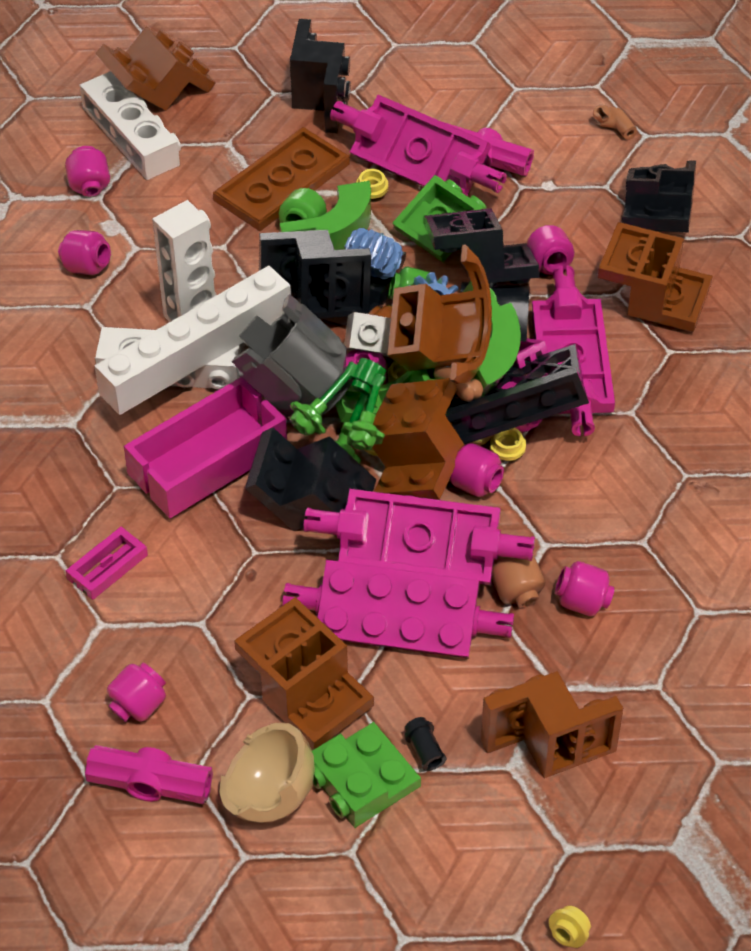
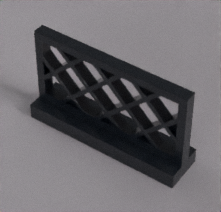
M576 344L537 356V359L532 362L526 360V366L522 368L511 366L499 383L481 398L468 402L455 398L458 396L454 394L445 415L463 443L467 444L588 404L589 399L583 383L580 357ZM508 382L517 383L514 387L501 389Z

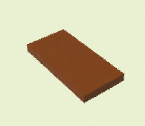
M302 127L213 192V201L258 231H262L279 218L278 213L281 204L294 190L309 188L315 191L350 165V156L305 127Z

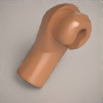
M603 104L594 108V120L601 127L617 129L626 140L632 139L637 134V128L620 108L608 107Z
M451 366L434 369V377L436 379L450 378ZM472 379L467 383H454L457 387L455 394L460 400L471 402L473 399H478L482 396L483 386L477 379Z

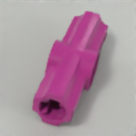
M448 124L483 139L492 145L483 165L488 167L494 166L522 176H527L534 159V150L503 141L501 135L491 128H481L478 132Z
M95 745L94 748L90 749L87 757L85 777L87 782L126 789L130 795L143 801L153 802L164 796L204 804L208 800L211 791L213 770L212 767L172 760L166 752L156 748L144 747L139 749L137 753Z

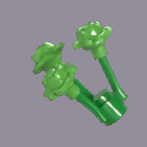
M360 358L358 364L349 362L345 372L320 399L316 398L310 405L301 404L297 401L290 404V408L294 411L290 417L293 427L305 436L311 435L314 432L319 435L324 434L326 430L321 424L323 422L321 414L327 409L326 404L351 378L353 381L350 386L361 394L349 422H344L340 436L335 442L360 463L361 459L355 455L353 448L358 450L365 449L366 451L371 450L374 444H382V439L385 436L384 433L373 425L376 417L373 414L380 388L386 379L384 377L386 373L385 368L367 358ZM367 399H368V403H367L366 409H365V411H362L363 408H364V406H365V403H366V401H367Z

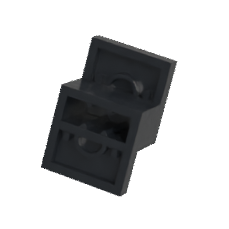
M299 19L290 56L292 108L324 111L325 133L337 134L339 122L332 121L330 113L331 110L339 112V109L333 107L337 101L347 105V102H344V100L350 99L351 81H346L345 78L350 73V56H345V43L317 41V33H312L311 19Z
M492 208L425 215L426 231L434 249H440L441 252L445 253L456 252L461 249L462 253V245H466L479 258L485 270L489 287L495 286L497 282L510 281L513 284H524L529 282L530 279L539 278V264L527 243L503 244V229ZM463 265V268H464V270H465V272H466V274H467V276H468V279H469V281H471V280H470V277H469V274H468V271L466 270L465 266Z
M328 230L259 233V271L270 266L290 284L291 296L300 304H304L318 318L348 317L353 312L369 313L372 256L369 248L334 250Z
M270 428L262 432L245 489L288 527L296 531L304 528V519H307V516H305L307 508L340 513L341 509L345 510L349 489L373 492L376 478L330 436L297 449L277 430Z

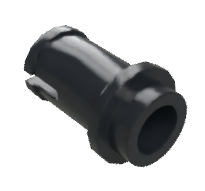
M418 717L405 725L404 738L406 742L412 743L423 770H435L442 766L447 758L433 734L435 729L433 723L427 721L425 717Z

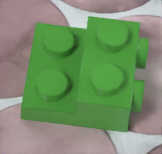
M434 175L392 224L395 230L444 263L451 253L434 249L426 231L425 215L487 209V207L478 197L472 195L469 198L463 194L462 189L454 181L448 179L445 182Z
M374 722L346 739L340 733L312 751L315 766L313 785L317 789L321 787L329 795V801L335 813L340 818L346 817L354 828L421 787V777Z

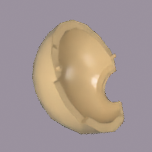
M273 723L258 729L251 735L248 734L247 738L243 741L245 743L244 746L233 758L225 777L221 775L219 794L223 806L232 814L245 821L263 823L287 817L306 799L313 785L315 772L314 756L308 741L301 731L290 723Z

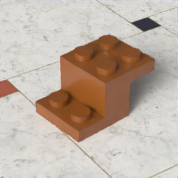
M146 26L126 52L119 47L113 50L105 44L96 52V55L127 90L165 111L189 82L206 92H209L216 84L207 74L210 69L199 59L191 57L194 54L193 50L181 41L175 44V40L161 29L157 33Z
M618 222L598 269V278L631 286L627 315L691 332L695 331L711 287L713 276L680 268L684 238Z
M450 378L390 385L373 423L379 431L385 434L382 444H374L372 447L385 466L374 492L440 500L455 468L457 453L465 446L445 415L457 390L456 385L450 381Z
M296 597L234 640L235 650L261 674L263 701L285 723H290L300 730L313 750L326 743L374 706V696L348 673L347 645Z
M558 671L545 676L536 675L523 684L509 689L500 688L489 696L484 697L481 743L488 754L524 740L545 779L616 752L624 708L617 696H613L605 700H593L579 709Z

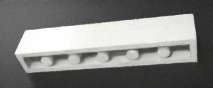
M267 266L94 365L100 396L121 415L244 342L239 335L255 316H259L269 325H272L284 314L282 307L284 299L289 294L291 295L290 284L270 266Z

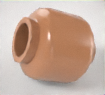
M534 555L532 561L498 556L497 560L494 559L491 581L503 603H517L519 608H523L535 603L539 599L538 593L545 586V577Z

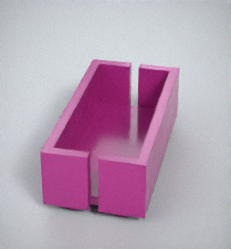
M240 377L124 445L127 473L146 494L150 492V498L169 518H172L249 471L252 467L263 431L274 428L287 439L286 418L267 400L262 402V395Z

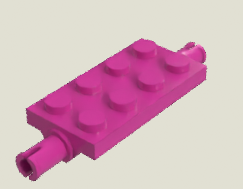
M379 94L373 105L367 110L362 109L360 111L341 101H337L333 106L339 109V112L331 110L330 119L332 121H337L353 128L355 142L350 150L352 155L423 187L434 175L445 182L448 179L454 181L466 196L474 182L496 193H499L503 188L496 181L505 184L506 173L483 165L492 146L489 142Z
M558 266L553 270L555 282L553 295L547 300L532 301L531 311L534 338L545 341L548 352L576 344L580 357L583 383L589 403L558 414H571L572 433L576 436H581L580 425H583L584 436H588L595 430L592 413H612L615 408L601 299H586L575 286L574 269L571 266H566L567 276H564L563 266Z
M349 489L345 510L341 509L340 513L307 508L305 512L307 519H304V532L337 535V539H341L338 559L340 562L479 580V584L491 585L494 559L497 560L498 556L532 561L535 537L533 536L525 537L502 534L501 530L498 529L501 508L356 489Z
M326 560L323 585H320L319 588L293 585L291 583H286L284 592L287 595L299 596L296 598L309 610L316 611L318 619L342 641L469 658L472 636H477V633L505 636L507 638L512 636V626L498 625V623L513 625L514 613L507 614L480 610V606H477L479 580ZM283 595V605L294 597Z

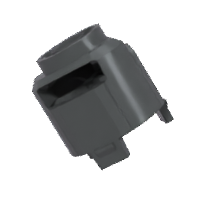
M290 294L284 299L282 307L284 314L272 325H269L259 316H255L239 335L249 348L235 356L232 360V363L239 369L238 374L286 418L291 417L294 413L290 408L292 402L297 401L301 404L310 405L316 398L320 399L347 368V347L330 328ZM351 378L326 404L327 409L321 416L329 411L345 394L353 381Z

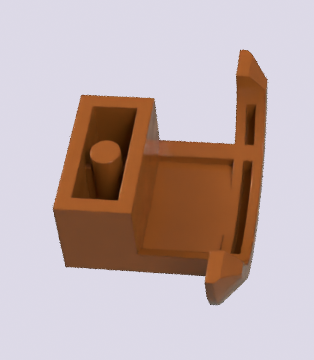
M462 245L461 263L468 271L473 291L439 295L426 283L394 288L387 353L390 358L408 371L451 366L450 381L456 384L467 383L475 377L489 347L492 324L491 294L486 273L479 258L466 245Z

